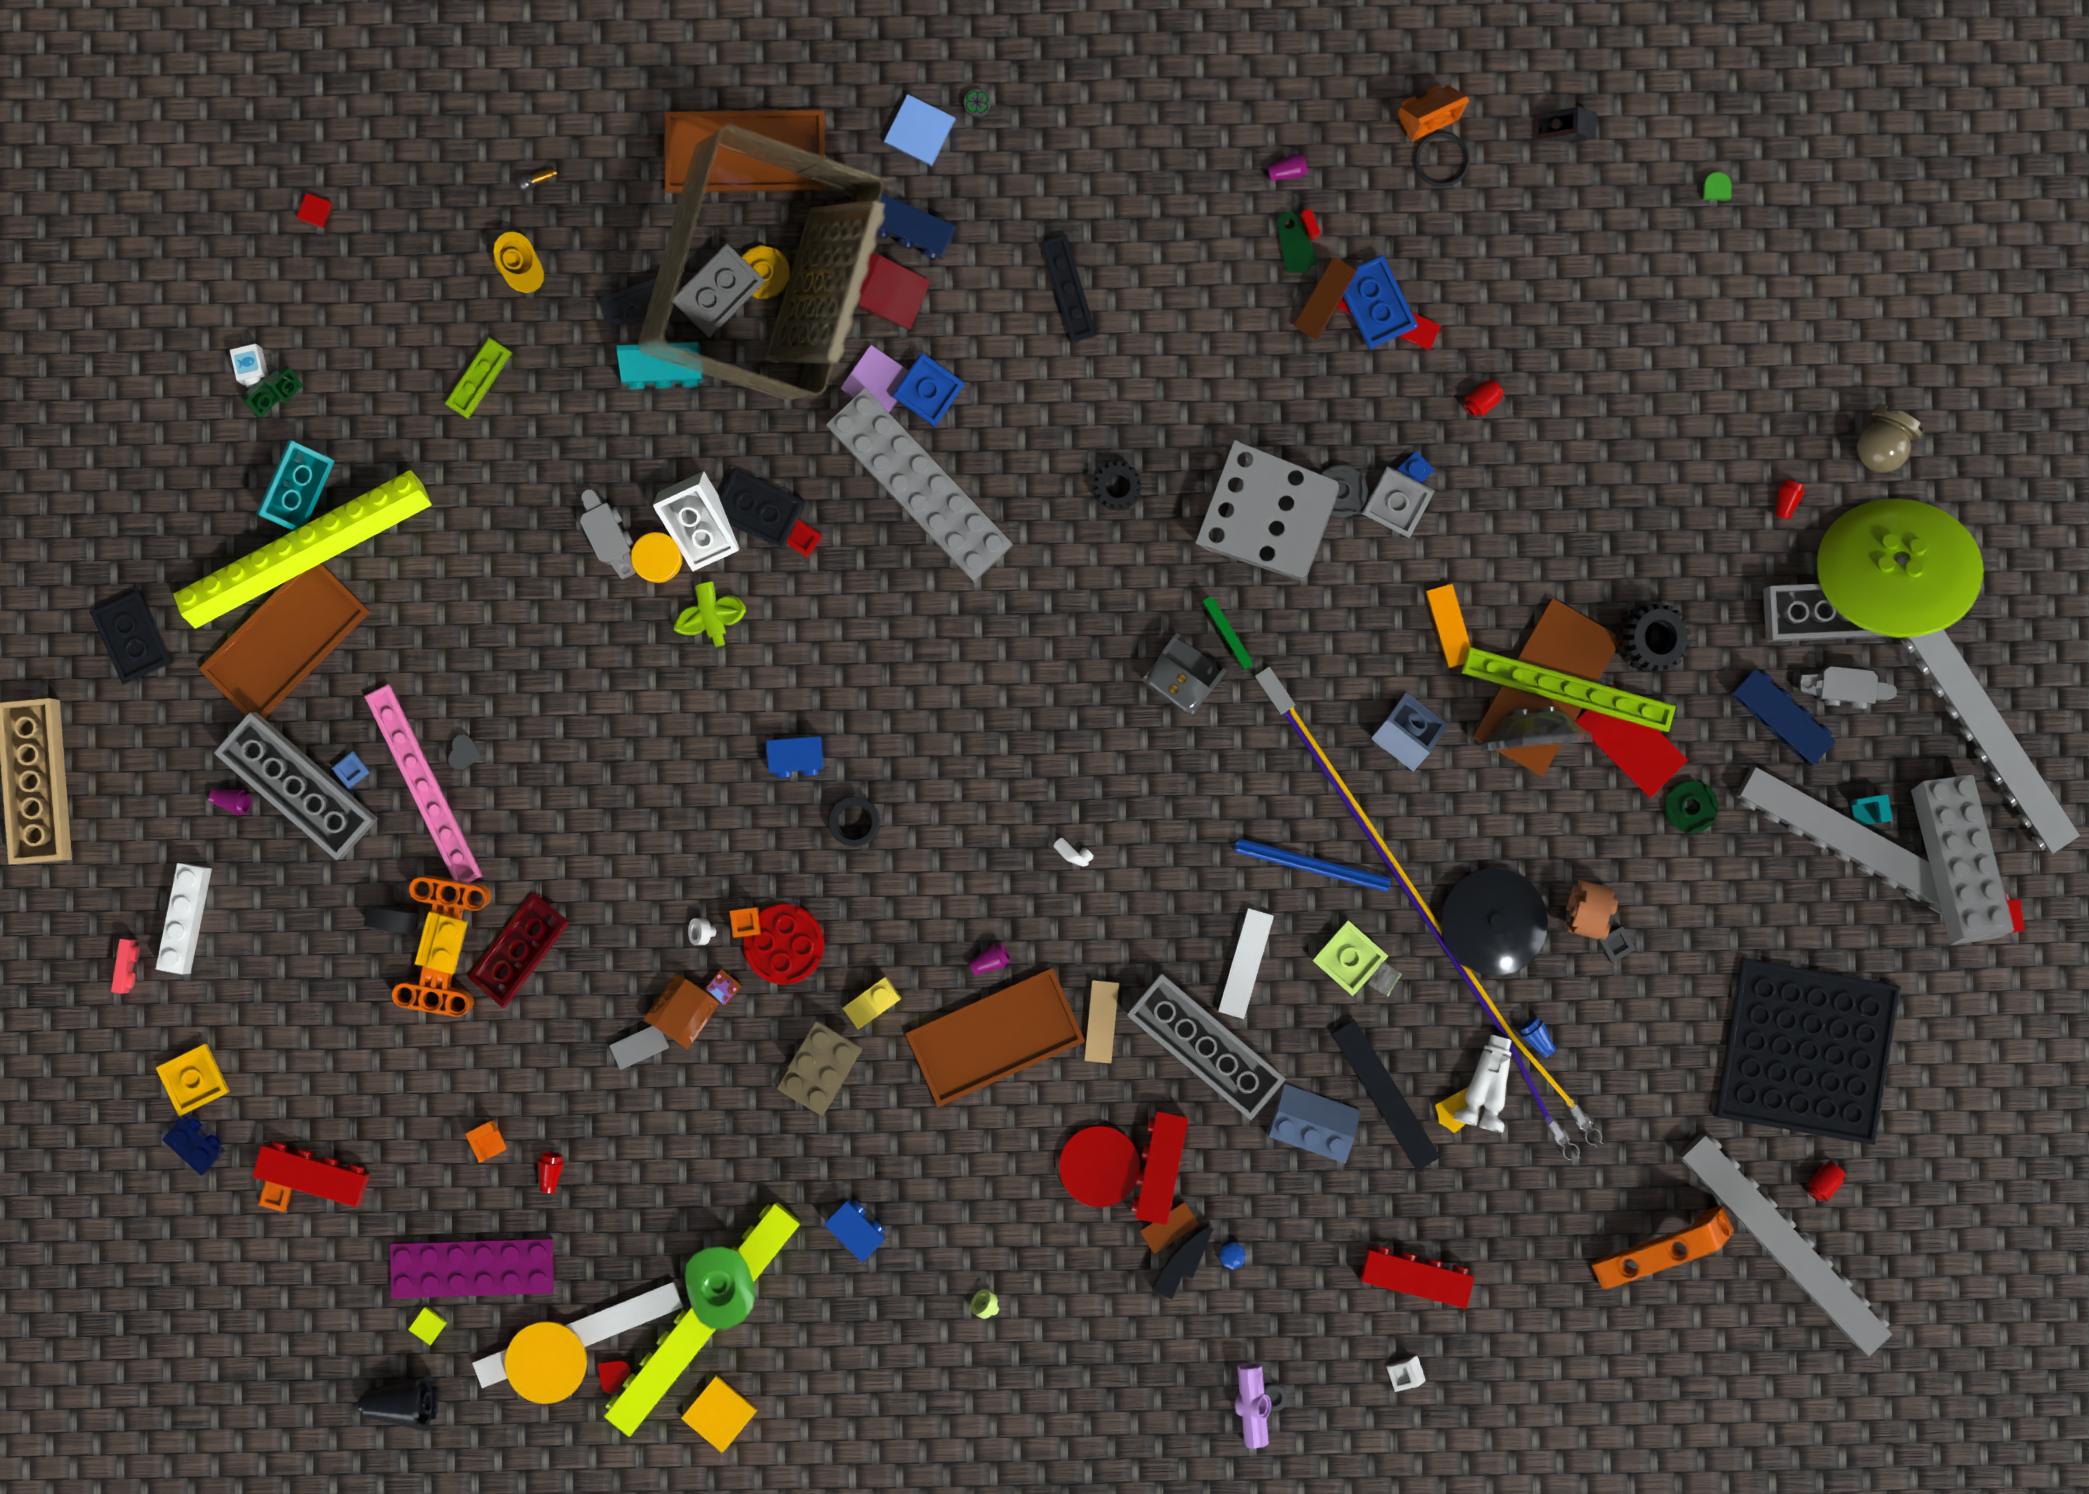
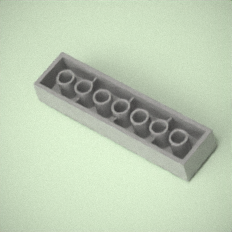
M866 388L826 424L830 432L973 583L1013 546L1010 540Z

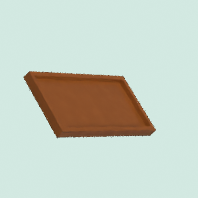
M824 110L665 112L666 193H682L696 144L726 126H734L825 158ZM737 131V132H739V133H742V134H745V135L754 137V138H756V139H759V140H762V141H766V140L760 139V138H758V137H755V136H752V135H749V134H746V133ZM719 143V144H721V145H724V146H727V147H730V148L739 150V149H737V148H734V147H731V146H728V145ZM717 146L704 193L825 191V184Z
M320 563L286 581L199 670L245 716L250 712H257L265 719L371 612Z
M1552 598L1516 660L1597 683L1620 641H1616L1615 633ZM1501 685L1472 737L1482 743L1490 733H1494L1497 730V726L1504 717L1512 716V710L1528 709V713H1539L1538 708L1555 707V712L1563 711L1575 721L1582 708ZM1561 743L1514 747L1495 751L1543 777L1559 750Z
M1053 968L905 1033L938 1107L1085 1042Z

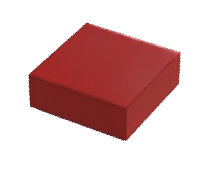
M306 193L297 218L324 229L333 204Z
M1311 208L1303 211L1300 219L1309 240L1313 241L1319 238L1321 231Z

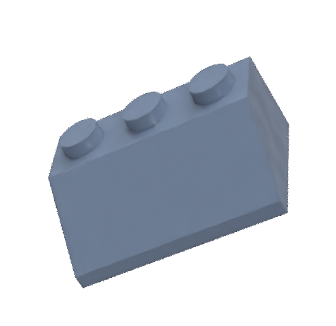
M1284 1084L1267 1135L1346 1164L1355 1138L1361 1110Z

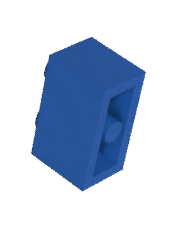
M822 737L767 741L769 773L776 774V778L792 777V772L802 771L803 776L819 775L818 770H824Z
M848 1199L824 1225L863 1263L886 1239V1236L883 1234L886 1230L877 1220L874 1219L871 1222L864 1215L867 1211L859 1202L855 1200L852 1203Z

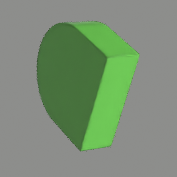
M1722 172L1710 174L1703 184V200L1729 201L1731 199L1730 178Z

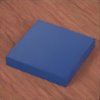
M921 352L891 397L928 424L936 427L965 383Z

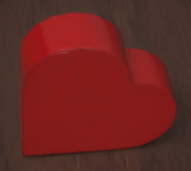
M625 1360L600 1362L598 1367L602 1389L611 1394L620 1390L623 1381L629 1378L631 1374V1365Z

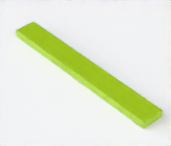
M1468 647L1461 672L1472 677L1664 732H1669L1676 708L1674 705L1472 647Z

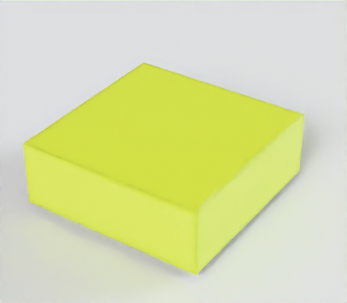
M424 1307L408 1330L431 1345L448 1322L428 1307Z

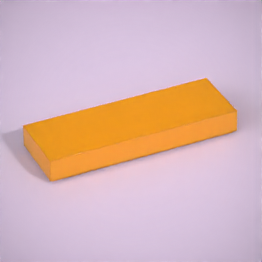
M1453 584L1426 591L1448 668L1464 664L1468 647H1471Z

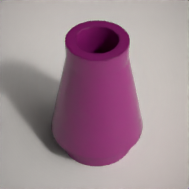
M1295 152L1268 166L1272 181L1303 178V175L1309 173L1303 153L1297 154Z
M213 788L209 795V802L239 816L240 814L246 815L250 810L252 796L245 790Z
M993 943L976 958L970 960L969 965L974 975L1005 968L1006 964L1011 962V959L1003 943L997 945Z

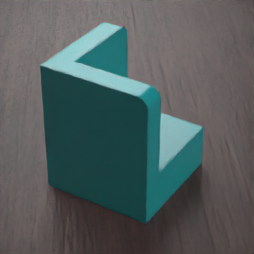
M1888 794L1850 800L1853 821L1860 825L1893 821Z

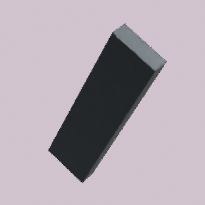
M1064 234L1041 241L1071 344L1097 337L1067 235Z

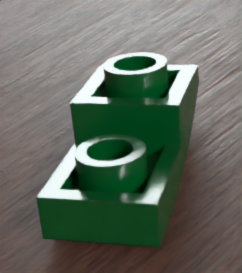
M286 366L262 379L240 398L256 417L261 418L278 401L285 404L303 387V384L293 371Z

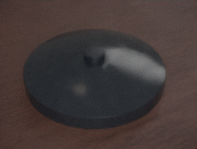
M1487 868L1464 876L1450 889L1441 908L1440 930L1446 948L1457 962L1475 973L1497 976L1510 974L1522 969L1537 956L1547 935L1548 917L1541 895L1526 878L1510 870Z

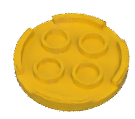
M540 1321L523 1328L510 1342L505 1356V1370L512 1387L525 1399L541 1404L555 1403L570 1396L581 1384L587 1369V1353L580 1337L568 1327L554 1321Z

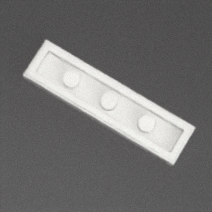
M1247 909L1218 1012L1242 1019L1245 1018L1274 918L1273 915Z

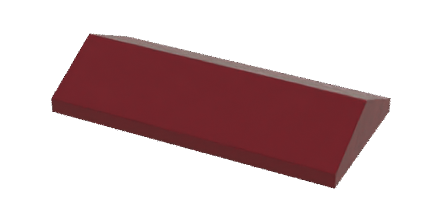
M532 892L468 978L499 1006L505 1009L570 922L557 909Z

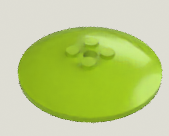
M1882 499L1868 502L1849 510L1829 527L1819 547L1817 575L1822 591L1831 605L1855 625L1886 636L1917 637L1945 629L1957 622L1969 611L1980 592L1983 580V561L1978 545L1969 531L1945 511L1914 500ZM1902 556L1905 557L1908 560V562L1905 564L1897 563L1894 560V558Z

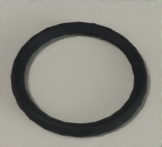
M1439 131L1427 135L1420 141L1414 153V164L1419 176L1425 182L1436 187H1447L1458 183L1465 176L1470 165V154L1461 138L1450 132ZM1447 137L1457 142L1462 148L1465 158L1464 166L1455 178L1444 182L1436 181L1429 178L1423 172L1419 161L1420 153L1423 146L1431 139Z

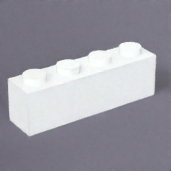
M177 863L156 965L157 970L177 974L191 973L212 868Z

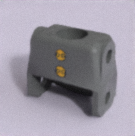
M1176 633L1142 681L1180 711L1192 717L1227 670L1223 667L1219 671L1206 656L1190 645L1179 641L1180 635Z

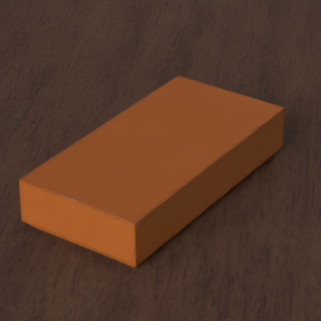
M1184 1201L1170 1210L1167 1225L1151 1222L1139 1231L1155 1254L1199 1226V1223Z

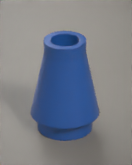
M1532 1017L1520 1026L1521 1037L1535 1048L1543 1058L1550 1056L1556 1051V1047L1549 1036L1543 1020Z

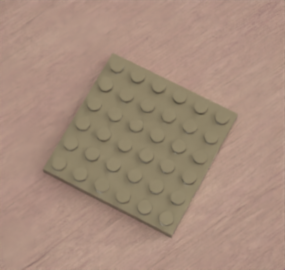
M866 201L810 208L765 360L774 363H837L838 359L842 357L845 348L843 344L844 338L852 326L851 315L853 308L860 299L859 288L868 272L867 261L876 245L875 235L877 228L883 222L884 213L882 211L885 204L877 201Z

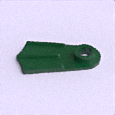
M1294 212L1283 213L1278 219L1277 227L1286 272L1304 274L1318 263L1317 257L1300 217ZM1286 220L1294 222L1292 229H1287L1284 226Z

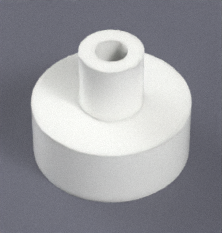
M694 918L689 923L688 936L693 945H706L710 937L716 935L715 926H710L706 918Z

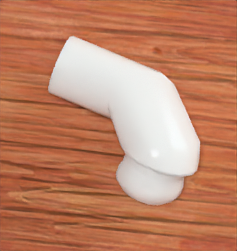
M1064 838L1058 839L1053 845L1066 861L1076 865L1087 866L1089 865L1088 862L1093 859V854L1087 848H1082L1077 853Z

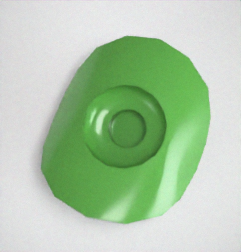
M714 1247L696 1253L687 1263L685 1273L686 1286L693 1311L699 1322L711 1329H728L742 1322L753 1308L755 1297L752 1276L745 1260L734 1250Z

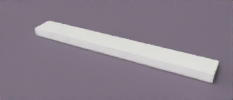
M673 1281L564 1326L580 1337L586 1347L683 1308L684 1305ZM507 1349L472 1363L482 1388L507 1379L505 1370Z

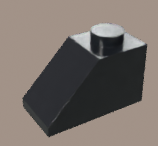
M1572 107L1534 115L1535 141L1575 143L1596 139L1597 112L1581 107Z

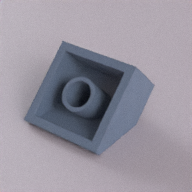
M1406 692L1381 723L1371 739L1414 772L1432 751L1449 724Z

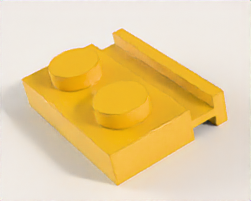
M429 911L415 964L454 974L468 921Z

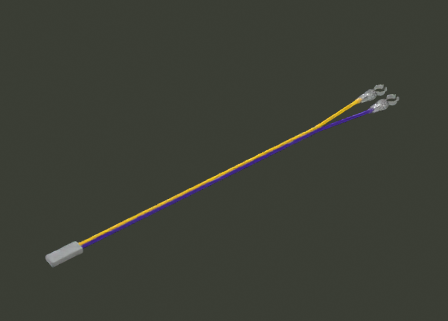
M1270 666L1257 674L1255 678L1280 715L1283 714L1287 717L1503 1038L1512 1040L1566 1101L1568 1110L1573 1116L1574 1123L1578 1129L1586 1131L1590 1127L1592 1130H1597L1591 1128L1592 1121L1589 1116L1582 1111L1573 1099L1569 1098L1514 1035L1472 971L1462 966L1450 954L1444 944L1440 924L1294 709L1295 703ZM1511 1041L1510 1050L1544 1116L1546 1126L1552 1133L1555 1143L1563 1146L1562 1153L1567 1158L1564 1154V1144L1567 1142L1570 1145L1575 1144L1569 1143L1570 1137L1567 1131L1561 1128L1551 1114H1548ZM1597 1130V1131L1599 1132V1134H1600L1599 1142L1602 1143V1142H1601L1602 1135H1601L1600 1131ZM1586 1131V1132H1585V1140H1586L1587 1143H1589V1142L1587 1141V1138H1586V1136H1587V1131ZM1577 1147V1150H1578L1577 1157H1578L1579 1154H1580V1151H1579V1148Z

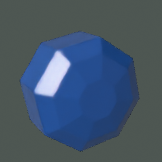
M1231 1241L1222 1246L1219 1257L1223 1266L1234 1270L1243 1265L1246 1254L1242 1245Z

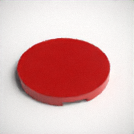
M790 904L774 905L759 912L761 934L744 937V954L751 969L762 979L782 985L797 983L810 976L820 964L824 953V936L817 920L805 909Z
M1091 1126L1077 1132L1065 1144L1059 1162L1060 1176L1066 1190L1077 1201L1092 1207H1107L1125 1199L1134 1189L1140 1170L1139 1156L1133 1143L1122 1132L1108 1126Z

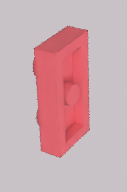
M122 938L119 940L111 992L129 993V990L134 986L135 973H132L133 966L140 954V947L137 946L138 940Z

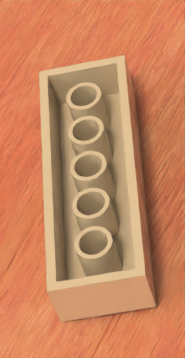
M48 698L0 703V760L8 864L20 865L72 860L60 700Z

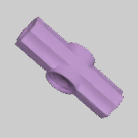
M1256 1362L1242 1363L1238 1366L1240 1393L1236 1398L1235 1409L1237 1414L1242 1416L1244 1444L1247 1448L1253 1449L1265 1447L1269 1444L1266 1418L1271 1410V1400L1268 1395L1264 1394L1262 1366Z

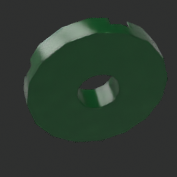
M1694 780L1676 784L1669 790L1664 801L1665 816L1672 827L1680 832L1691 834L1702 832L1710 827L1715 821L1719 807L1713 790L1706 784ZM1689 799L1695 800L1698 804V810L1693 815L1688 814L1684 808L1685 802Z

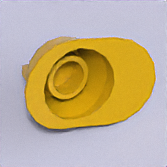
M506 232L499 236L494 244V263L498 272L503 275L509 286L523 293L534 292L540 288L544 281V271L529 240L517 232Z

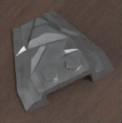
M1555 707L1538 708L1539 713H1528V709L1512 710V716L1504 717L1497 726V730L1494 733H1490L1482 742L1481 751L1557 743L1592 741V734L1579 726L1563 711L1555 712Z

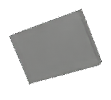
M726 244L674 296L672 303L710 339L765 283V280Z

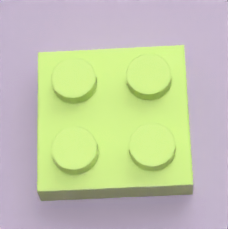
M1347 920L1312 961L1351 996H1354L1387 959L1388 955Z

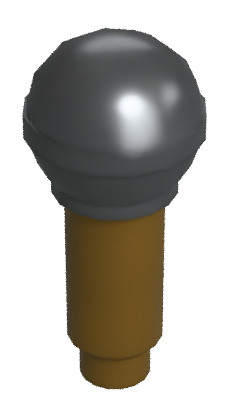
M555 168L533 175L521 174L517 179V186L523 192H530L537 184L553 179V177L557 176Z

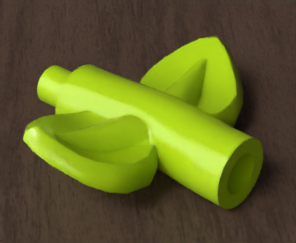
M713 582L696 585L698 605L688 606L681 611L675 621L674 631L684 635H697L706 629L708 638H713L714 646L725 645L723 635L726 634L724 625L737 623L744 616L746 607L739 598L732 595L720 597L716 601Z

